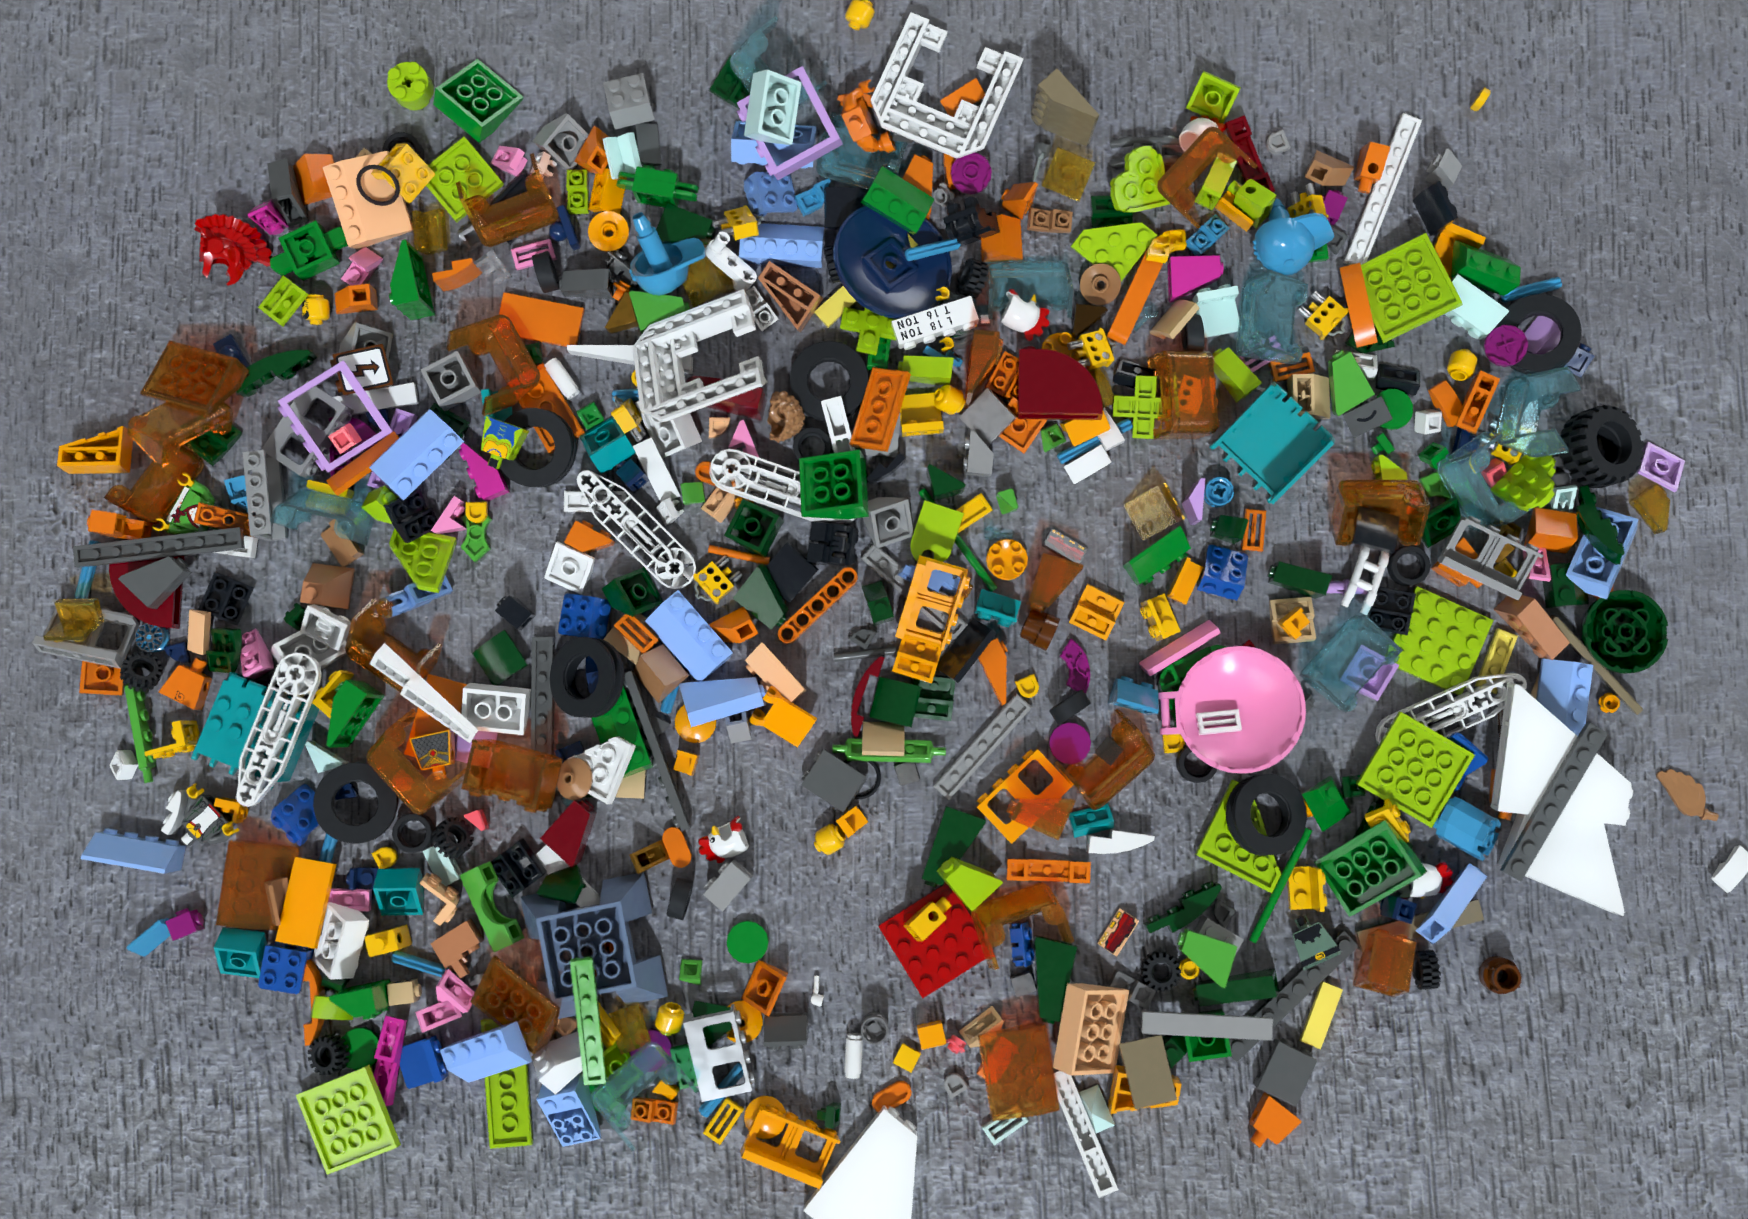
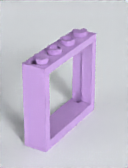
M803 66L785 76L797 81L801 80L830 137L776 166L765 142L756 140L758 146L755 148L761 158L765 157L767 161L765 165L766 170L770 176L774 174L777 180L843 145ZM750 95L737 102L740 108L737 113L742 122L746 121Z
M344 360L278 401L280 404L278 407L284 418L288 416L293 422L290 425L297 436L301 434L305 439L303 445L309 453L314 452L318 458L315 462L322 471L326 469L327 472H331L393 432ZM341 371L382 431L329 463L288 403Z

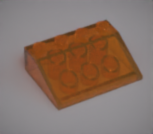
M974 329L969 353L964 409H967L972 404L993 371L994 365H998L1003 348V339L999 338L1000 332Z
M169 341L140 394L210 414L240 389L249 370L237 358Z
M242 839L229 840L216 925L233 928L278 930L279 926H275L272 923L264 882L286 876L289 884L294 858L298 857L300 847Z
M494 955L470 1002L499 1026L517 1021L527 1049L535 1054L550 1042L557 1028L560 1007Z
M1033 1022L978 1035L992 1121L1038 1116L1060 1110L1045 1024Z

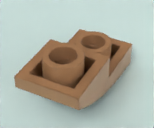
M1031 208L1028 214L1027 230L1070 233L1073 212L1058 209L1047 211Z

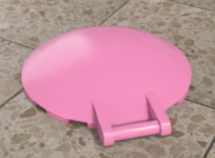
M1233 646L1216 650L1192 666L1182 681L1179 691L1158 693V699L1161 702L1162 719L1160 735L1181 734L1187 746L1199 759L1225 772L1253 773L1275 765L1294 748L1305 723V698L1296 676L1279 658L1254 647ZM1169 699H1175L1176 727L1170 728ZM1239 709L1241 731L1199 735L1198 721L1196 719L1197 713ZM1235 715L1210 717L1202 719L1203 722L1233 719L1235 718ZM1236 723L1204 726V729L1236 726Z

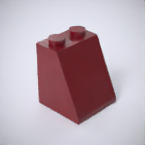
M587 799L574 800L540 838L570 867L581 862L596 817L595 806Z

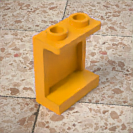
M1453 223L1440 230L1433 246L1450 280L1452 279L1454 241L1457 240L1480 248L1486 239L1482 235Z

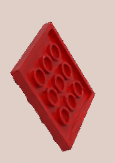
M947 883L878 925L922 998L994 954L966 907ZM944 897L951 904V907L944 913L947 919L924 941H916L903 924L928 902L937 903ZM931 912L928 915L930 921L933 919Z

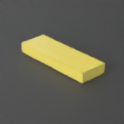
M1500 628L1495 630L1478 677L1504 674L1518 638L1517 635ZM1486 679L1476 681L1475 687L1487 683ZM1494 687L1491 693L1497 694V688Z
M1323 981L1320 983L1299 1039L1301 1042L1321 1049L1343 989Z

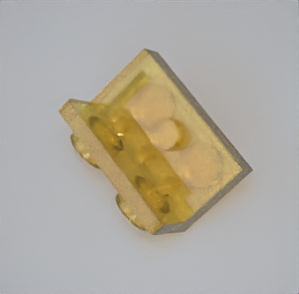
M438 208L427 212L412 211L415 249L427 255L448 250L445 210Z
M638 1003L608 1014L621 1033L616 1040L621 1055L651 1044L645 1020Z

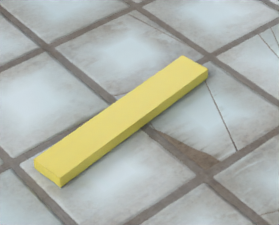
M908 234L911 248L916 247L918 244ZM890 261L885 262L888 268L894 269L893 263ZM842 286L814 311V314L829 328L842 316L844 307L851 308L857 301Z

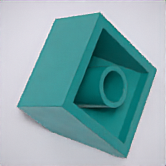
M614 417L609 418L579 436L589 457L601 474L611 470L620 462L628 460L636 453L626 433L624 434Z
M420 868L378 869L373 891L381 916L424 914V887L420 884L423 878Z
M223 927L214 945L220 973L259 978L265 945H267L265 932Z

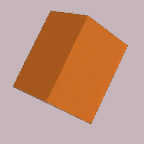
M304 154L293 165L304 205L332 197L323 167L335 163L333 155Z
M1003 214L998 215L997 221L1000 233L987 238H981L982 262L1023 260L1021 219Z
M1539 507L1533 508L1524 546L1529 543L1535 547L1546 548V551L1566 554L1578 539L1576 513Z
M758 960L741 999L764 1015L770 1016L788 973Z

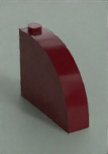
M1032 346L1019 349L1018 419H1102L1103 405L1098 385L1090 372L1082 364L1066 354L1053 350L1036 349Z
M692 376L687 378L686 383L700 378L705 387L724 379ZM758 387L706 407L762 421L767 400L763 388Z
M161 559L109 564L110 581L114 593L130 614L150 625L180 629L183 583L157 609L148 608L118 579L124 574Z

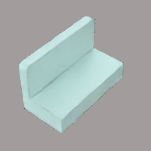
M634 132L625 133L618 137L603 138L612 179H619V172L635 174L636 167H642Z
M432 846L424 850V856L432 873L442 879V884L448 886L461 879L460 875L462 873L455 858L451 859L450 855L447 858L444 857V852L438 853L439 847L435 848Z

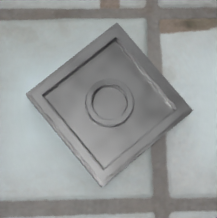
M986 388L959 418L971 431H975L987 446H990L1017 416L989 388Z

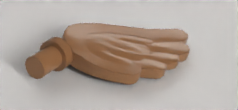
M1673 769L1656 773V778L1664 786L1673 803L1682 814L1686 816H1699L1701 820H1718V813L1711 812L1705 808L1706 797L1703 786L1695 783L1692 776L1684 775L1682 772H1676Z

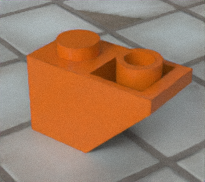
M593 126L575 162L590 173L602 175L608 164L603 138L609 136L598 127Z
M370 284L347 286L334 293L336 314L378 310L377 292Z
M575 520L564 543L580 552L588 554L613 546L615 541L610 539L611 534L600 530V532L593 530L594 525L584 520L581 523Z
M744 607L708 624L723 642L742 643L759 634L750 614Z

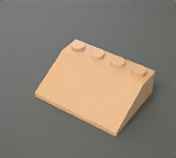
M389 151L346 159L323 167L342 229L350 248L359 250L414 231L405 201L400 194L392 204L379 206L367 201L360 194L356 185L358 172L365 166L378 165ZM374 169L364 172L361 176V186L367 196L381 202L393 198L395 189L385 179H376L371 174Z
M1067 983L1053 1068L1071 1076L1114 1073L1126 1013L1128 989L1083 983Z

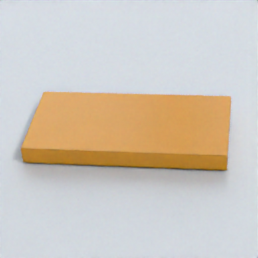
M300 857L294 858L280 918L281 925L278 927L275 941L314 949L318 948L337 864Z

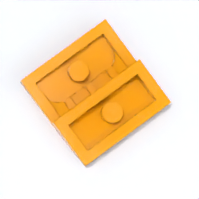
M1087 583L1069 623L1107 640L1125 601Z
M905 634L901 640L892 672L932 684L942 651L940 650L941 644Z

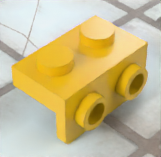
M1389 799L1384 800L1385 806L1365 814V819L1371 828L1387 820L1406 843L1409 842L1410 827L1406 821H1402L1397 805H1392Z

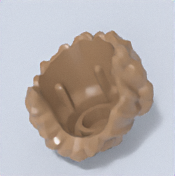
M776 391L771 395L770 412L767 422L771 425L769 438L771 441L775 440L778 443L798 434L805 420V415L802 407L799 405V401L794 396L788 395L786 391Z

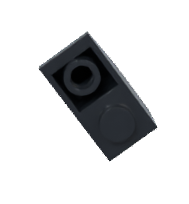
M510 595L503 597L497 603L498 608L495 610L518 630H522L536 616L518 598Z

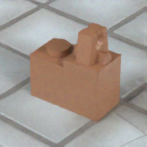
M469 919L430 944L444 968H449L450 971L455 970L459 978H463L470 973L465 964L468 962L466 956H468V953L471 954L479 949V943L484 941L472 919Z

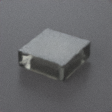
M1107 736L1094 753L1111 766L1124 749Z

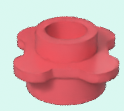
M952 1035L950 1039H946L947 1048L955 1054L965 1052L964 1047L966 1043L955 1035Z

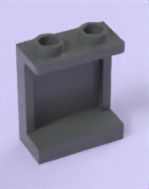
M823 750L821 753L819 751L813 759L815 764L812 769H807L801 780H803V783L801 785L846 813L868 777L830 752Z
M1274 1038L1275 1046L1260 1078L1256 1076L1253 1085L1296 1107L1318 1060L1312 1057L1313 1052L1303 1047L1298 1050L1293 1047L1294 1043L1285 1038H1282L1281 1041Z

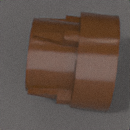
M1032 609L1028 613L1019 635L1033 646L1046 651L1056 632L1060 618Z
M1492 956L1484 960L1479 968L1480 982L1486 989L1494 993L1507 994L1520 988L1521 974L1513 961L1500 956ZM1502 970L1503 976L1500 980H1497V974Z

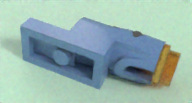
M910 564L904 565L897 575L911 583L915 566ZM935 569L931 573L927 588L937 593L942 588L941 591L955 595L960 577ZM970 582L967 590L963 589L961 595L964 596V599L968 597L973 588Z
M445 575L439 593L419 590L412 583L403 590L380 598L375 603V608L381 618H391L426 605L436 598L450 594L453 590Z

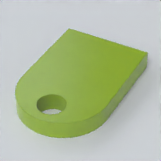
M924 500L911 540V552L915 560L918 561L919 555L923 556L925 550H931L934 553V560L946 561L952 552L964 513Z

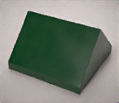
M929 463L926 474L934 501L963 493L966 486L965 483Z
M1454 496L1411 520L1412 525L1427 548L1453 533L1461 518L1458 498Z

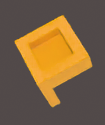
M1298 606L1277 622L1286 634L1295 640L1302 635L1300 631L1310 623L1302 613L1304 610Z
M677 750L676 754L678 755L673 770L693 776L700 755Z
M856 805L839 817L836 822L849 838L867 824L868 820Z
M941 1020L917 1025L922 1050L946 1044Z

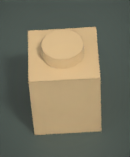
M418 978L394 981L387 984L389 1006L415 1003L420 1000L422 987L421 984H418Z

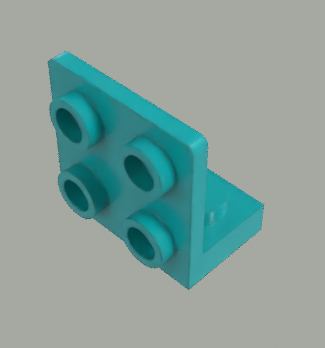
M981 589L974 613L978 614L977 618L985 621L994 619L998 621V625L1009 628V626L1017 623L1018 619L1016 617L1021 601Z

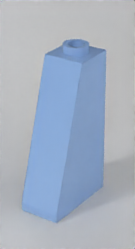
M756 677L679 684L691 727L764 706L762 697L765 696V691L762 684L758 685Z
M1470 863L1465 866L1416 929V932L1430 943H1436L1451 930L1487 876Z

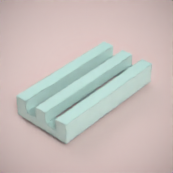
M1015 1102L984 1124L982 1129L993 1145H996L1029 1122L1017 1102ZM1013 1111H1017L1015 1114H1013L1008 1119H1006L998 1126L989 1131V1128H991L993 1125L1001 1121L1003 1118L1008 1116ZM1018 1117L1022 1118L1020 1121L1015 1123L1013 1126L1005 1130L997 1137H993L995 1133L1000 1131L1002 1128L1010 1124Z

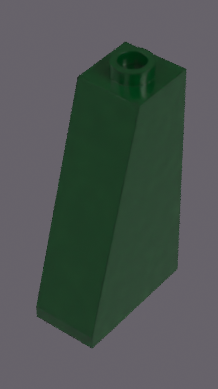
M945 806L921 876L925 880L924 884L935 888L937 884L943 885L945 881L937 870L951 857L959 860L962 858L985 825V819Z
M1034 935L1038 1015L1042 1018L1043 1022L1054 1024L1055 1021L1061 1022L1067 983L1070 982L1077 946Z
M1275 968L1229 976L1225 988L1216 984L1212 979L1198 981L1196 988H1193L1195 1001H1199V1006L1277 997L1279 991Z

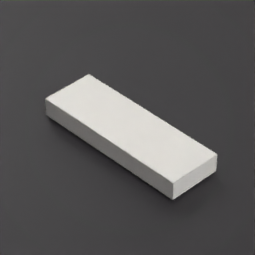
M564 491V512H592L581 491ZM606 491L598 493L599 501L607 498ZM612 491L621 501L627 498L625 491ZM586 493L590 503H592L594 500ZM612 502L607 504L615 510L614 512H621L619 510L620 507L615 506ZM598 504L593 507L595 512H605Z

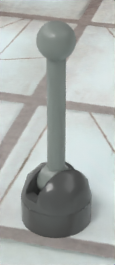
M1035 143L1034 154L1038 160L1032 182H1036L1041 160L1046 159L1050 154L1051 146L1048 144Z

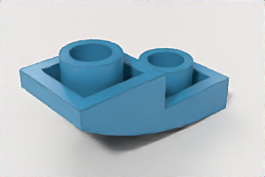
M1215 214L1186 240V247L1195 256H1201L1230 228Z

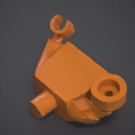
M870 79L859 83L858 88H855L844 97L842 118L853 142H856L864 151L877 152L879 150L891 153L897 150L895 141H892L890 131L882 133L878 140L872 136L878 133V130L862 96L863 94L873 92L875 87H868Z

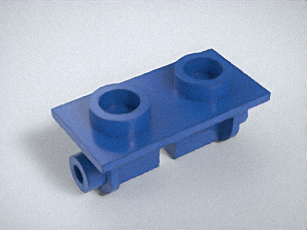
M1029 922L1022 924L1012 923L1011 928H1009L1011 943H1019V946L1011 947L1013 962H1015V966L1027 967L1033 964L1034 950L1031 948L1030 941L1032 939V929L1029 927Z

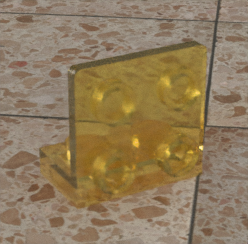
M707 256L689 265L688 277L683 285L694 308L702 305L719 293H732L735 291L733 279L712 263Z
M1166 482L1155 486L1124 504L1142 540H1146L1185 519Z
M98 598L58 599L55 602L60 622L43 637L45 641L54 642L73 640L74 642L84 641L88 635L104 622Z

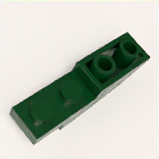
M292 350L265 357L245 368L250 375L233 386L237 394L243 397L252 396L259 387L273 382L274 377H278L283 381L293 378L301 368H307L312 365L313 360L317 356L309 350Z
M1588 485L1579 487L1578 500L1580 505L1576 509L1579 527L1591 545L1600 554L1615 565L1620 564L1621 557L1624 555V547L1622 543H1618L1616 526L1611 524L1610 518L1603 519L1601 510L1596 509V496L1594 492H1590Z
M1209 881L1202 884V889L1194 892V889L1182 893L1183 897L1178 899L1181 907L1179 908L1178 905L1166 910V914L1161 916L1155 914L1148 917L1147 922L1143 923L1146 931L1152 933L1167 926L1169 931L1173 933L1190 924L1212 904L1222 889L1221 885L1217 882Z

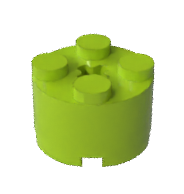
M403 62L388 71L387 86L398 104L409 110H420L430 103L429 100L434 95V85L425 70L418 63Z

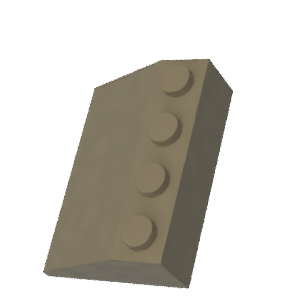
M1057 68L1038 84L1031 118L1037 126H1041L1044 130L1087 146L1090 143L1099 114Z

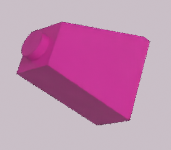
M1220 255L1170 257L1167 262L1169 302H1174L1216 282L1224 271V264L1220 262Z

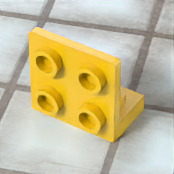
M396 144L378 164L387 168L395 175L400 185L399 194L407 203H411L435 176L433 170L408 144ZM374 169L371 172L376 179H385L395 189L394 181L387 173L378 169Z
M934 393L904 396L900 410L902 437L943 433L944 426L941 410L935 407Z
M1165 593L1140 603L1142 606L1140 612L1142 617L1149 622L1150 627H1148V631L1152 639L1155 638L1156 641H1160L1181 632Z
M344 670L333 672L328 678L329 682L327 685L317 690L312 703L330 718L333 697L337 693L335 692L337 686L342 681L350 680L354 673Z
M179 720L172 722L171 734L176 743L145 751V756H153V759H164L176 756L175 753L194 751L200 737L197 721Z
M1314 866L1294 867L1287 881L1290 910L1313 909L1318 912H1324V907L1327 906L1326 894H1323V885H1325L1326 879L1324 872L1320 868Z

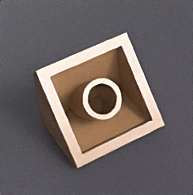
M664 644L640 655L634 669L636 677L658 703L689 676L687 671Z

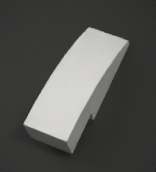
M838 396L821 401L834 453L855 450L854 447L849 445L852 436L842 397Z
M651 437L634 445L633 448L660 502L668 498L672 501L681 497L653 438Z
M1110 829L1109 838L1088 835L1086 852L1109 854L1129 851L1154 841L1155 836Z

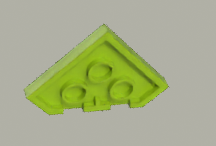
M1142 222L1085 229L1070 247L1092 265H1110L1118 272L1122 281L1149 247L1153 239L1156 238L1157 234Z
M394 528L389 541L390 548L419 590L439 593L457 543L456 537L427 533L410 543H405Z

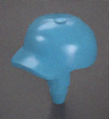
M1275 198L1268 218L1269 221L1263 224L1255 234V239L1253 240L1254 255L1257 256V260H1260L1269 271L1277 275H1292L1308 264L1314 250L1333 240L1334 233L1330 222L1323 214L1311 213L1290 218L1289 212L1280 199Z
M642 212L637 213L632 218L635 231H637L636 238L642 251L631 261L629 273L632 280L636 281L649 294L660 296L670 293L687 280L689 265L705 258L706 251L703 242L696 238H690L675 243H662L655 227H651V223Z

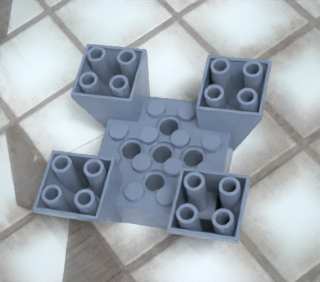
M645 872L603 880L600 904L566 910L565 902L540 897L537 893L521 896L528 939L540 940L547 978L536 980L543 1022L576 1016L570 960H566L563 957L564 950H568L571 953V959L593 957L594 969L597 971V976L595 977L597 995L616 991L626 1005L668 997L661 955L636 959L629 921L652 914ZM581 924L589 928L588 935L580 932ZM608 941L614 945L613 952L605 949V942ZM585 946L592 948V956H587L584 953Z

